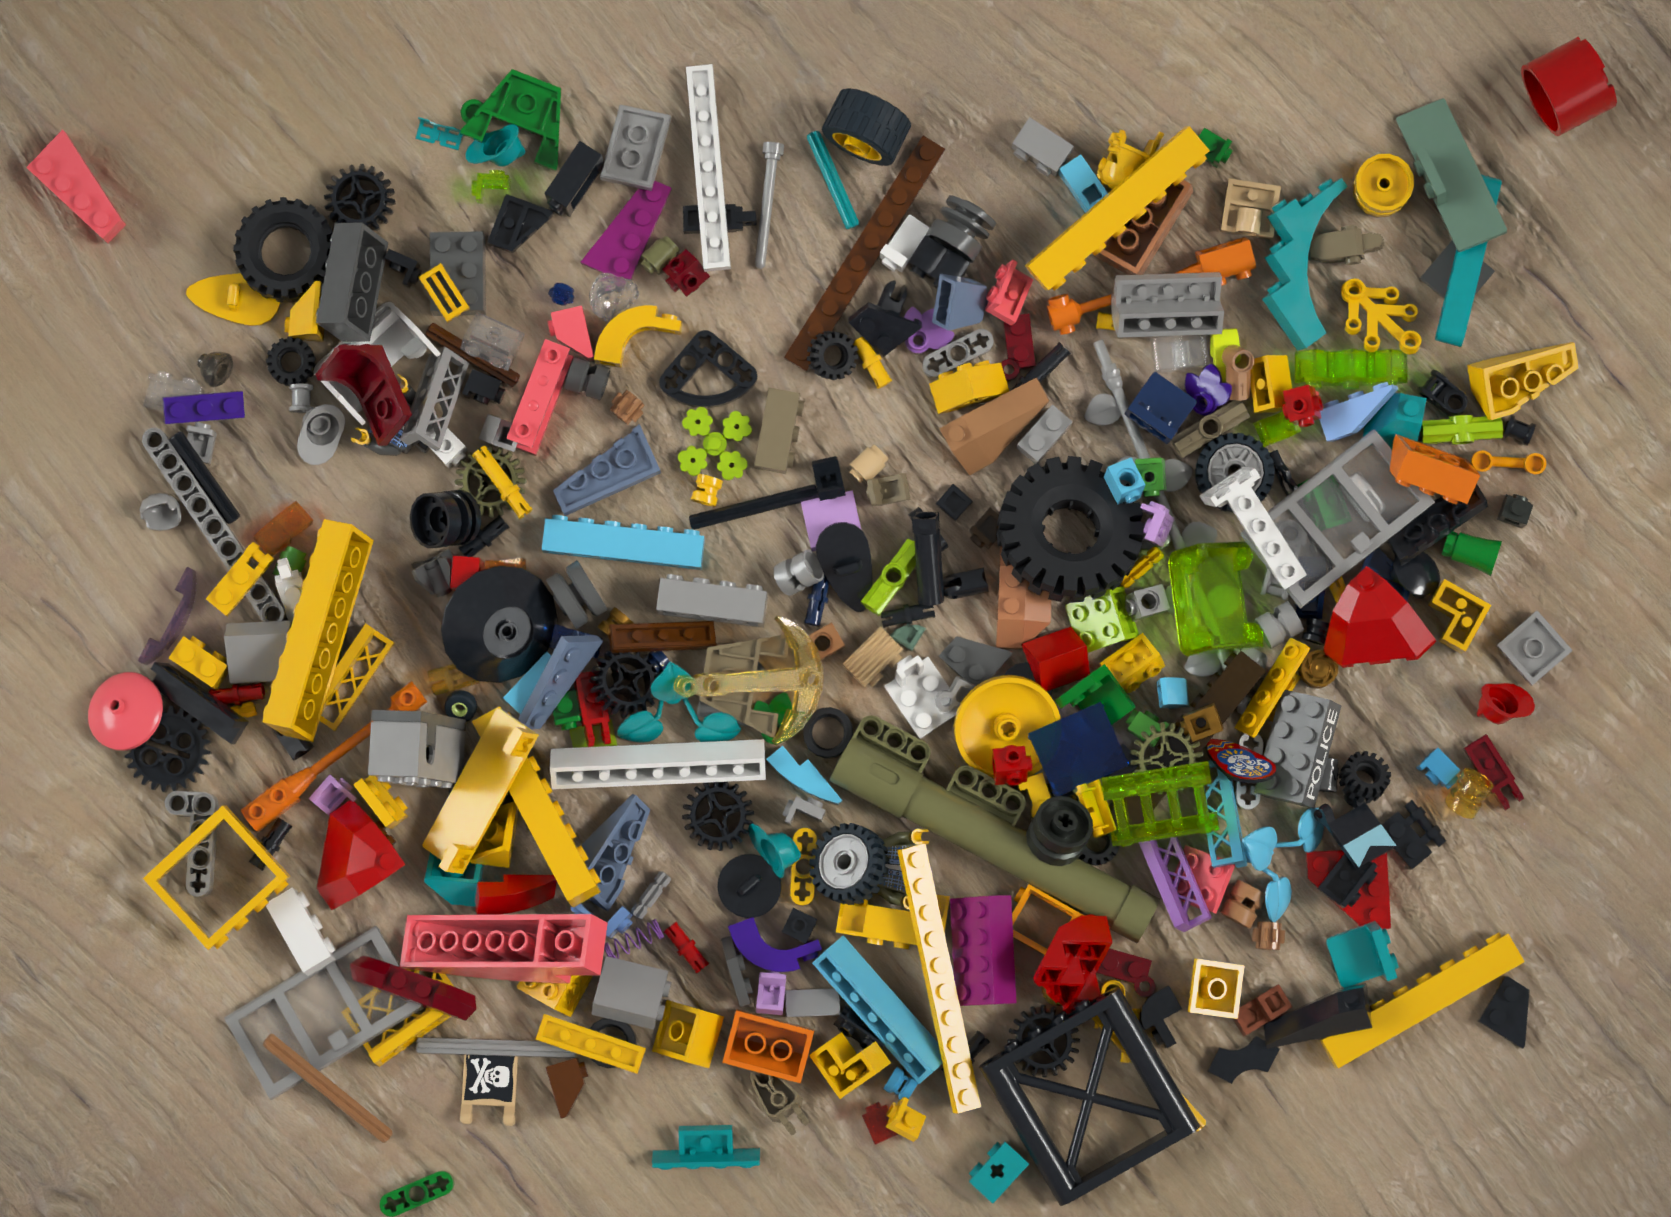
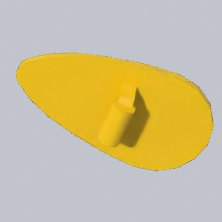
M241 273L208 277L192 284L186 291L187 297L205 312L248 326L263 325L271 321L278 313L281 304L276 299L264 298L259 292L254 291Z

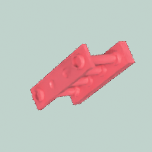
M547 339L544 340L507 435L508 440L518 443L517 449L535 456L537 455L574 356L569 355L570 348Z

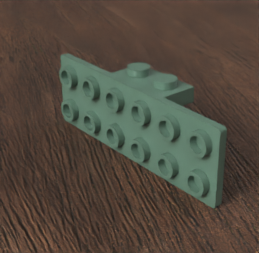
M1442 98L1398 116L1396 122L1415 160L1413 162L1415 171L1419 177H1423L1426 183L1424 184L1425 192L1429 199L1433 198L1457 251H1465L1506 234L1507 228L1446 100Z

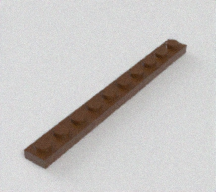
M924 135L922 136L784 356L785 360L805 372L809 370L811 361H807V356H810V352H807V349L813 345L810 343L811 340L817 339L816 335L819 333L824 334L825 331L832 332L879 258L880 251L889 242L944 154L945 148Z

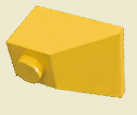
M315 281L291 308L290 317L285 318V333H289V337L293 339L299 338L302 341L323 342L324 328L316 323V312L319 308L321 286L323 284L321 281Z

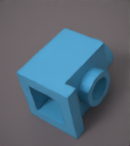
M1439 748L1434 749L1416 767L1419 771L1425 769L1427 771L1425 776L1435 786L1440 784L1447 789L1451 788L1459 780L1456 775L1461 771Z

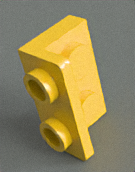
M1141 633L1100 662L1101 666L1105 664L1126 693L1134 692L1141 683L1150 677H1155L1165 667L1160 653L1144 633Z

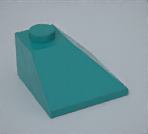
M1394 393L1364 426L1363 437L1374 429L1391 449L1393 448L1396 434L1417 441L1427 398Z
M430 853L424 883L451 905L476 907L477 883L482 882L483 865L469 862L463 874L446 872L438 867L442 860Z

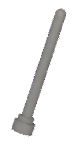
M776 142L763 143L762 153L765 154L764 159L767 160L755 258V266L758 269L764 268L766 263L777 161H780V156H783L784 144Z

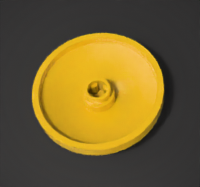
M1015 675L996 676L975 686L962 700L954 723L956 744L966 763L994 778L992 768L993 749L1004 748L1008 745L1025 746L1026 756L1031 755L1032 772H1028L1029 777L1040 771L1054 756L1062 731L1059 710L1049 693L1036 682Z

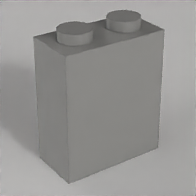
M291 620L226 624L224 641L230 683L273 681L276 678L279 669V658L285 649L286 635L291 628Z
M606 956L593 1001L592 1015L654 1030L656 1021H662L665 1005H661L663 997L668 998L672 982L667 981L668 971Z

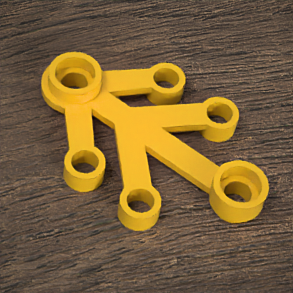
M1355 278L1346 281L1342 285L1341 297L1348 303V319L1345 324V331L1348 334L1356 335L1361 330L1362 322L1358 318L1359 305L1367 312V336L1363 343L1366 351L1375 352L1379 349V323L1399 341V348L1403 353L1411 355L1418 352L1422 341L1421 336L1415 331H1404L1389 317L1400 316L1406 322H1413L1417 318L1418 308L1415 305H1393L1397 303L1399 298V290L1392 286L1387 288L1366 287L1361 280ZM1355 291L1357 294H1351L1350 292ZM1391 293L1395 295V297L1390 298L1387 296V294ZM1369 298L1383 299L1388 305L1375 304ZM1406 311H1412L1414 314L1408 315ZM1353 323L1356 324L1358 327L1352 328L1349 326V324ZM1368 341H1374L1376 345H1370ZM1406 343H1411L1413 347L1407 346Z

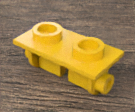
M1097 779L1089 784L1085 783L1077 786L1076 795H1078L1080 803L1089 811L1093 819V837L1099 838L1117 830L1100 780Z

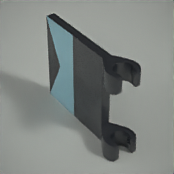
M1348 792L1344 795V799L1355 809L1335 819L1331 807L1328 804H1323L1314 812V817L1328 829L1357 870L1394 849L1397 845L1368 807L1365 799L1362 803L1357 802L1358 797L1356 796L1352 800L1349 798L1351 793Z

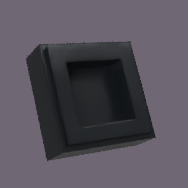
M952 484L936 502V505L956 522L973 501L957 486Z

